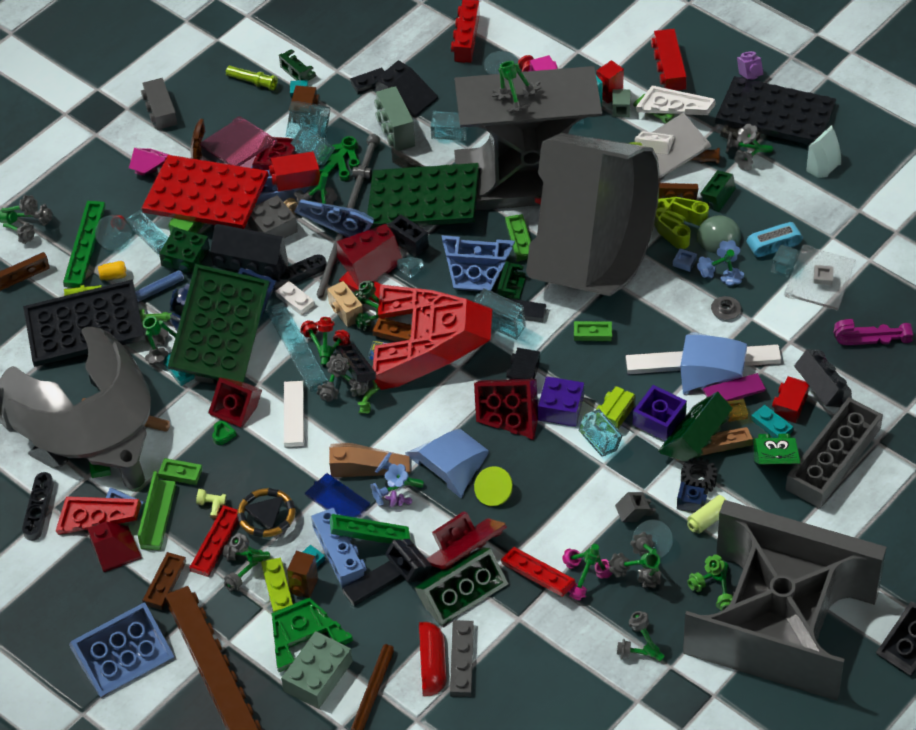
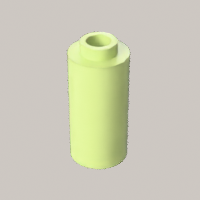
M718 495L687 518L688 528L692 532L700 534L718 521L720 509L726 499Z

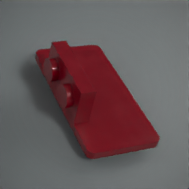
M463 511L432 532L440 550L426 559L434 567L444 570L449 569L459 559L468 557L474 549L486 545V541L492 537L501 535L507 526L503 522L488 518L474 527L468 513Z

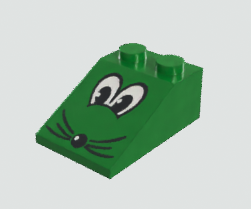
M790 433L778 434V437H770V434H758V438H754V462L758 464H800L796 439L790 437Z

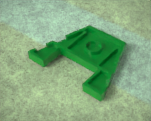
M310 598L271 613L278 673L288 669L294 661L289 648L309 640L315 631L321 634L327 632L331 639L343 645L353 641L352 635L344 631L337 621H333L327 616V613Z

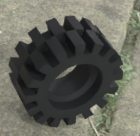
M700 457V460L693 458V462L689 459L687 464L684 463L681 469V482H685V485L705 488L704 494H708V490L711 492L713 487L716 486L717 468H714L715 464L713 462L710 464V460L706 459V461H703L702 457ZM695 473L704 474L706 478L702 480H697L691 477V475Z

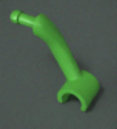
M372 380L373 387L365 393L362 402H358V405H360L359 413H370L371 405L367 401L379 390L374 380Z

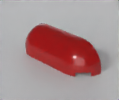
M419 622L423 696H432L440 692L447 682L445 637L441 629L435 624Z

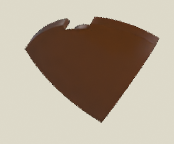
M199 119L192 135V159L201 160L202 158L200 144L206 132L204 119Z

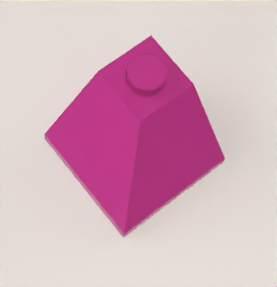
M134 148L129 168L135 170L134 173L145 176V173H154L157 171V167L163 166L167 156L170 154L151 148Z

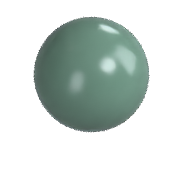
M716 215L709 217L700 225L697 240L703 249L717 254V249L720 248L722 241L728 242L733 240L736 246H739L741 232L734 220L727 216Z

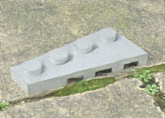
M651 86L636 106V110L642 113L682 114L684 112L689 115H709L716 102L713 98Z

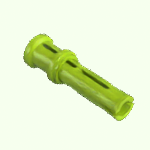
M230 65L226 69V76L252 82L257 87L263 86L273 91L277 86L278 78L276 75L269 76L265 75L264 72L255 73Z

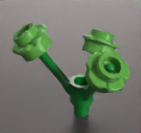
M719 555L708 556L704 566L708 574L702 576L699 572L691 573L687 583L691 590L700 592L706 586L705 580L711 577L720 580L723 594L717 598L716 607L723 611L729 606L733 598L731 594H727L726 573L728 572L729 565L722 561Z

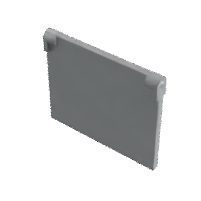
M684 112L652 132L675 136L668 154L656 153L660 179L711 147L710 142L701 134Z

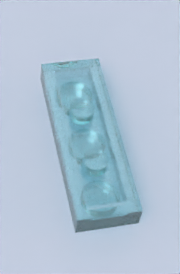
M141 210L126 218V224L159 254L168 236Z

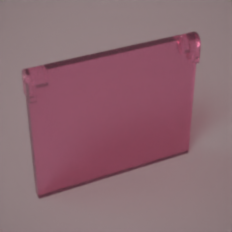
M238 116L232 120V123L202 141L200 146L229 165L241 166L265 149L274 146L277 143V139L241 116Z

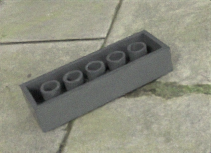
M848 397L802 456L800 464H796L787 475L786 490L821 508L880 431L883 414Z

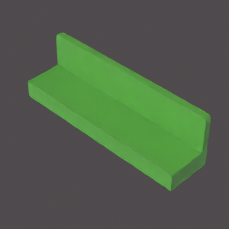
M157 471L153 472L138 531V539L141 549L161 551L176 482L159 480Z

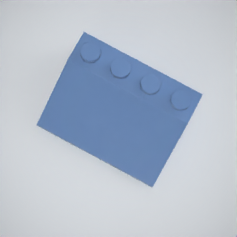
M145 602L72 640L69 644L78 663L100 697L174 658L170 647Z

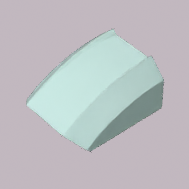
M830 126L809 146L806 171L817 178L828 177L830 172L838 165H841L839 142L833 126Z

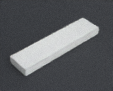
M303 381L284 382V447L304 446Z

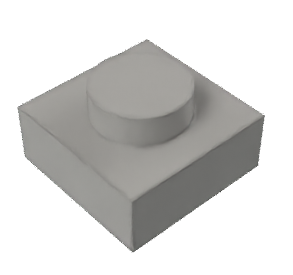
M815 265L813 284L832 286L834 267Z

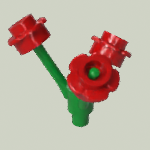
M321 317L317 322L307 320L300 327V333L307 338L311 337L320 354L322 366H326V363L329 362L336 346L350 344L349 333L345 330H337L333 336L335 344L332 347L327 345V332L333 331V326L335 325L330 317ZM318 331L323 332V345H320L315 336Z

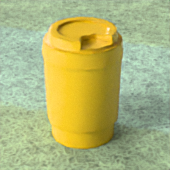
M124 261L98 266L101 281L120 279L127 276Z

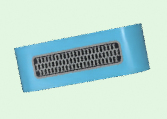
M788 222L753 233L747 238L746 242L754 256L762 257L800 244L803 236L793 222Z

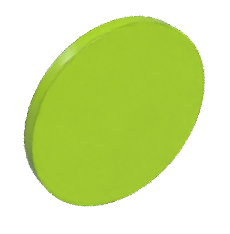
M496 466L482 470L474 484L476 497L480 502L488 506H499L506 502L513 489V482L509 473Z

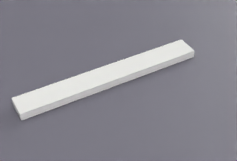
M778 345L747 347L744 366L781 364ZM683 351L626 355L627 373L681 371L680 365Z

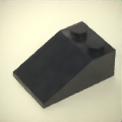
M399 60L375 79L376 92L396 86L410 115L413 117L418 116L438 99V95L411 67Z
M912 601L876 651L878 655L910 676L916 671V603Z

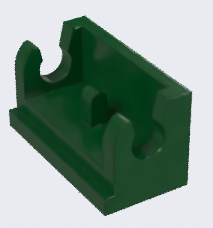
M290 49L283 54H279L280 67L296 81H309L316 77V72L312 71L314 67L304 65L295 55L289 57L295 52L294 50Z
M717 170L701 191L700 196H702L703 202L707 203L708 206L709 202H711L714 211L719 212L735 191L736 186L733 174Z
M508 261L505 262L498 286V297L520 299L526 273L518 272L516 269L523 270L524 266L509 263Z

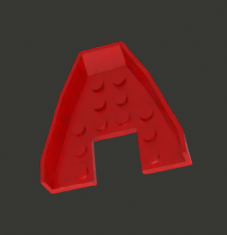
M381 284L378 316L380 319L412 314L410 340L375 346L373 369L376 372L375 383L380 390L399 387L444 367L491 340L493 309L465 298L434 290Z

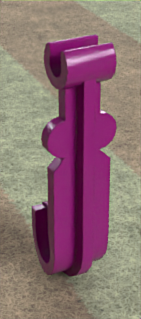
M853 319L838 321L834 325V337L842 345L876 344L879 340L882 344H889L894 339H901L903 343L913 342V331L910 323H903L899 328H889L885 324L880 325L878 329L874 326L854 328Z

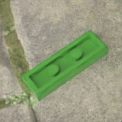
M523 214L505 217L510 240L515 241L513 250L516 260H527L531 240Z

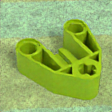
M680 197L658 199L654 226L657 232L678 249H686L690 245V228L684 225V221L700 226L708 219L709 206L702 201Z

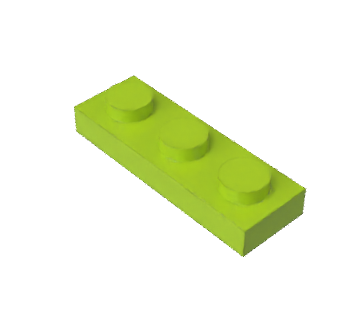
M281 557L262 561L261 565L273 612L293 605Z

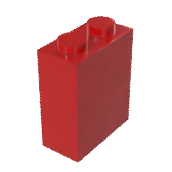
M314 151L271 158L272 165L269 166V173L273 185L277 186L278 192L319 184L320 170Z

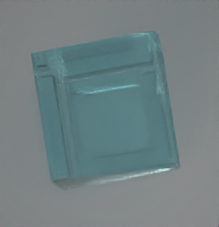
M407 257L397 260L398 269L409 278L424 269L422 259Z

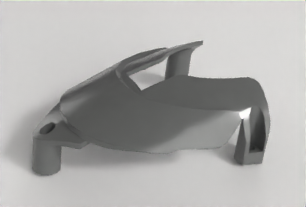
M85 327L82 329V335L88 346L86 371L100 389V392L74 406L55 382L35 379L14 366L8 368L0 378V423L6 429H15L42 450L69 458H88L93 465L119 468L124 485L129 489H136L144 484L146 479L139 459L147 435L144 425L150 415V390L134 358L111 333L95 327Z

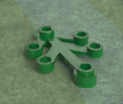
M347 136L342 139L340 144L322 145L319 148L321 156H315L318 166H320V163L329 162L323 170H320V176L322 172L329 174L338 164L340 171L339 179L341 181H348L350 179V173L346 169L343 157L348 153L350 158L349 168L353 170V167L360 166V162L355 154L358 142L354 137ZM339 151L336 154H330V152Z

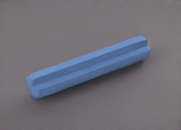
M178 270L137 290V301L140 302L183 281V273Z

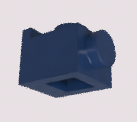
M681 482L677 496V510L696 512L707 503L708 496L704 494L705 488L685 485V482Z

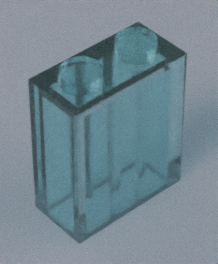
M483 288L480 294L476 295L474 302L493 309L491 329L517 340L526 327L523 306Z

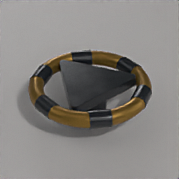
M264 488L253 491L243 498L237 510V518L240 526L247 533L258 537H272L283 533L290 527L295 518L296 509L293 500L283 491ZM268 495L272 497H277L250 504L253 500L261 496ZM284 501L287 506L288 516L285 521L274 528L282 502ZM245 511L269 530L250 526L247 523Z

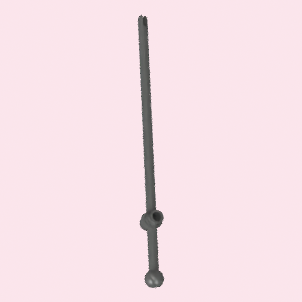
M371 134L367 138L368 148L362 165L353 167L352 176L357 179L347 208L354 209L363 181L372 178L373 171L368 166L374 149L379 146L381 140L376 134ZM337 233L316 293L318 298L324 296L337 259L336 241L344 238V235Z

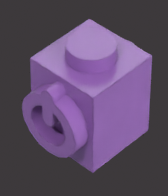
M745 52L740 57H737L740 75L750 80L763 75L762 61L756 55V52Z

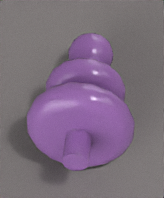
M392 491L390 496L385 497V500H389L390 507H394L396 502L398 506H402L403 503L407 505L412 503L410 497L404 498L403 494L397 496L396 491Z

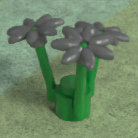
M506 61L498 69L501 86L499 90L492 89L494 93L492 97H498L499 100H502L504 97L510 99L512 95L514 107L506 111L508 113L519 112L520 110L527 109L530 104L521 105L520 101H518L512 79L516 78L518 73L525 84L524 88H522L524 92L520 96H524L525 99L530 95L534 96L536 94L535 91L541 89V86H539L540 81L535 84L533 82L528 83L518 63L514 64V61ZM504 78L509 81L510 87L507 88L505 86Z

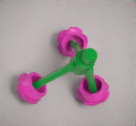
M592 544L591 548L583 553L576 549H566L562 556L563 563L571 569L574 566H578L581 559L585 557L586 565L579 583L568 591L570 592L569 596L576 600L587 597V589L582 585L591 565L595 564V572L598 578H608L612 575V572L609 570V561L606 559L601 560L597 544Z

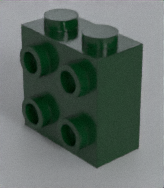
M174 227L159 253L161 266L193 274L195 264L201 265L210 249L208 236Z

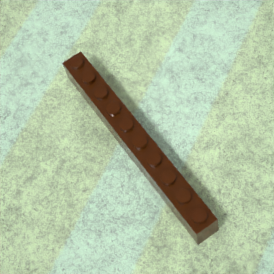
M189 586L165 594L168 608L226 730H261L258 720H253L252 718L254 713L250 704H245L243 700L246 697L242 687L238 688L236 685L238 680L234 671H229L228 669L230 664L227 656L222 655L220 652L222 647L218 638L214 640L212 636L214 635V630L211 623L207 624L205 621L207 617L203 607L199 608L197 605L199 603L197 594L191 592Z

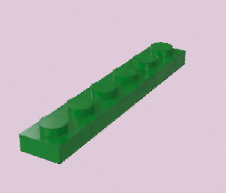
M87 201L63 280L64 287L79 288L84 284L106 208L105 202Z

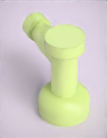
M198 489L196 504L213 503L210 517L216 519L220 506H225L227 495L207 494L203 489Z

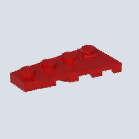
M66 497L56 532L58 535L83 531L106 521L116 524L137 521L141 502L139 499Z

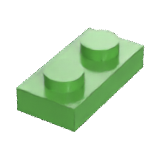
M574 321V341H612V322Z
M164 458L158 476L161 479L197 485L203 469L200 464Z

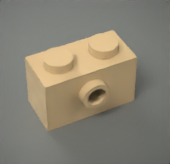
M344 281L328 288V301L333 311L338 314L347 327L355 324L357 315L359 313L363 314V307L360 301Z

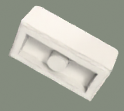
M642 131L635 137V142H641L642 146L652 147L655 153L668 154L675 136Z

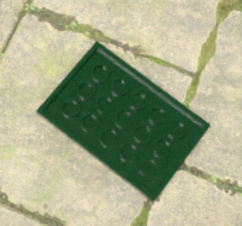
M479 163L373 170L367 215L373 217L374 220L370 229L384 224L388 226L399 215H403L418 226L475 222Z
M195 264L169 359L168 369L219 380L222 377L244 382L269 281Z

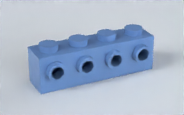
M334 508L312 515V527L341 587L344 588L363 577L366 566L362 559L359 560L358 549L355 544H351V537L331 534L330 517L332 514H336Z

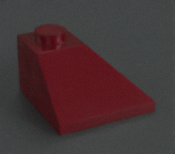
M220 377L208 414L243 427L256 410L262 389L244 382Z
M106 521L87 528L91 544L103 573L142 559L128 526Z

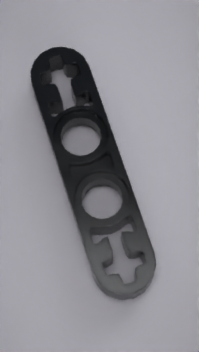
M317 254L287 266L282 276H289L287 280L270 277L275 281L277 280L272 293L288 281L295 284L323 272L327 265L326 258L323 255ZM298 269H306L303 273L297 272Z
M41 472L34 479L22 526L24 537L30 541L38 539L42 534L54 486L53 478L48 472ZM39 495L45 496V498L41 501L35 500V498ZM35 511L41 512V515L38 517L31 516ZM32 524H34L35 529L32 532H29L32 530Z

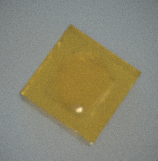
M744 399L727 401L733 408L729 413V422L748 419V411Z

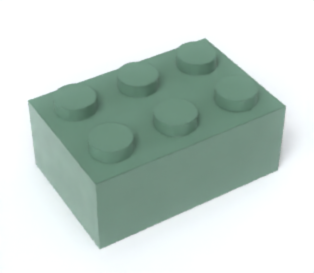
M396 86L377 91L376 99L374 100L377 109L375 116L377 122H381L383 134H387L389 146H393L395 152L415 147L414 121Z
M315 631L282 676L283 691L319 709L353 662L351 648Z

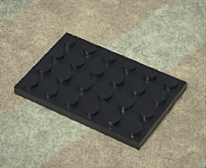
M734 76L716 115L715 123L738 129L744 128L746 124H751L758 128L757 133L811 145L826 130L836 105V98Z
M133 279L23 306L34 367L88 354V346L82 335V329L85 327L101 328L111 333L122 345L146 340Z

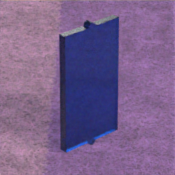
M328 473L318 481H315L314 485L305 492V496L323 509L334 508L337 515L361 517V513L370 506L367 500Z

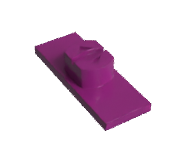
M758 373L703 388L706 397L718 391L729 404L736 403V401L741 402L746 396L766 390Z

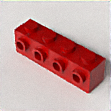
M462 0L461 6H458L459 18H456L455 22L457 30L453 32V40L455 42L452 41L451 52H454V62L471 63L480 17L479 0Z
M675 29L654 31V38H651L652 49L655 48L654 59L658 60L657 72H661L660 84L664 85V88L671 90L686 89L687 77Z

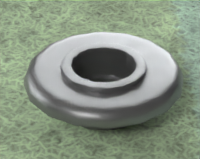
M723 296L713 301L711 310L717 318L730 320L739 315L741 306L736 299ZM725 305H726V306H729L730 308L725 309V308H722V306H725Z

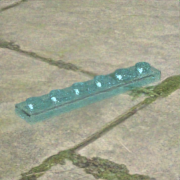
M284 302L266 308L267 315L310 392L316 390L318 385L327 384L326 376Z

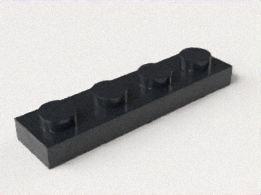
M355 344L336 346V353L348 359L347 364L350 365L348 370L357 382L367 383L370 380H376V372Z

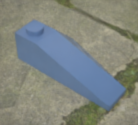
M300 200L294 211L346 237L369 230L374 221L373 217L356 209L307 200Z

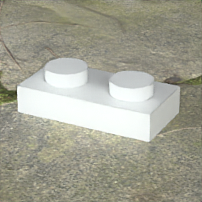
M290 281L275 291L276 296L300 315H303L315 305L312 298Z

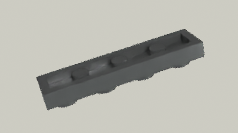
M453 620L450 696L471 697L474 621Z

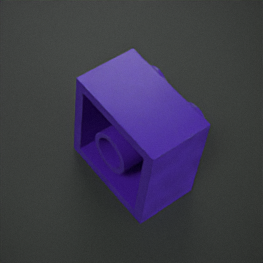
M546 376L538 404V421L576 427L584 399V382Z
M652 385L633 410V426L666 441L686 416L687 400Z

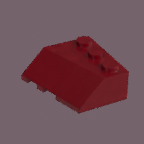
M387 224L336 241L337 258L346 271L349 272L358 287L363 281H378L379 276L389 273L403 263L395 235Z
M537 379L481 380L474 383L476 422L501 428L534 440L538 423Z

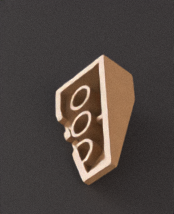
M354 443L331 444L329 447L331 477L385 475L387 472L385 468L378 473L375 471L389 451ZM390 452L392 454L389 457V462L396 465L403 464L406 467V472L410 474V456Z

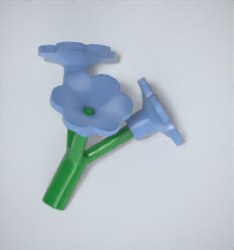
M733 240L720 243L717 255L721 259L711 261L708 257L702 256L699 258L697 268L704 278H713L716 265L722 262L727 263L728 269L723 272L721 282L726 283L727 286L740 284L742 278H744V273L739 271L738 268H733L731 261L737 260V255L740 253V248L736 246Z
M390 452L375 471L378 473L384 468L387 470L385 479L388 480L387 484L390 487L379 489L376 483L371 484L372 494L378 506L384 505L382 497L388 495L390 491L406 485L422 488L424 484L423 480L409 478L406 467L403 464H391L389 457L392 453Z

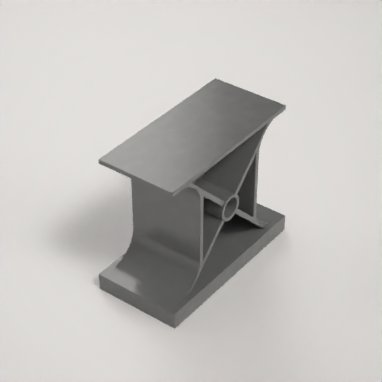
M594 66L522 72L528 83L533 82L535 84L540 81L539 86H541L540 90L535 91L536 94L534 96L530 95L527 99L524 96H520L524 92L522 88H524L525 84L517 73L516 78L512 80L518 101H520L521 105L530 104V106L525 110L515 111L514 113L506 111L514 107L512 95L510 99L504 97L502 100H499L498 97H492V94H494L492 89L499 90L501 86L500 74L454 78L460 128L478 127L490 133L488 141L480 148L454 150L455 164L479 163L476 211L541 205L535 202V198H542L543 181L538 174L543 141L560 133L569 134L571 127L584 118L602 116ZM504 78L505 86L507 88L510 87L509 81Z
M724 500L719 512L716 555H719L722 560L739 564L743 568V572L732 601L726 609L711 615H699L686 611L683 654L838 701L845 659L827 653L819 646L817 640L828 609L838 600L853 598L875 605L880 590L887 547Z

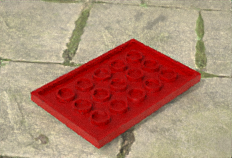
M168 155L142 206V211L147 214L244 229L269 174L266 170Z

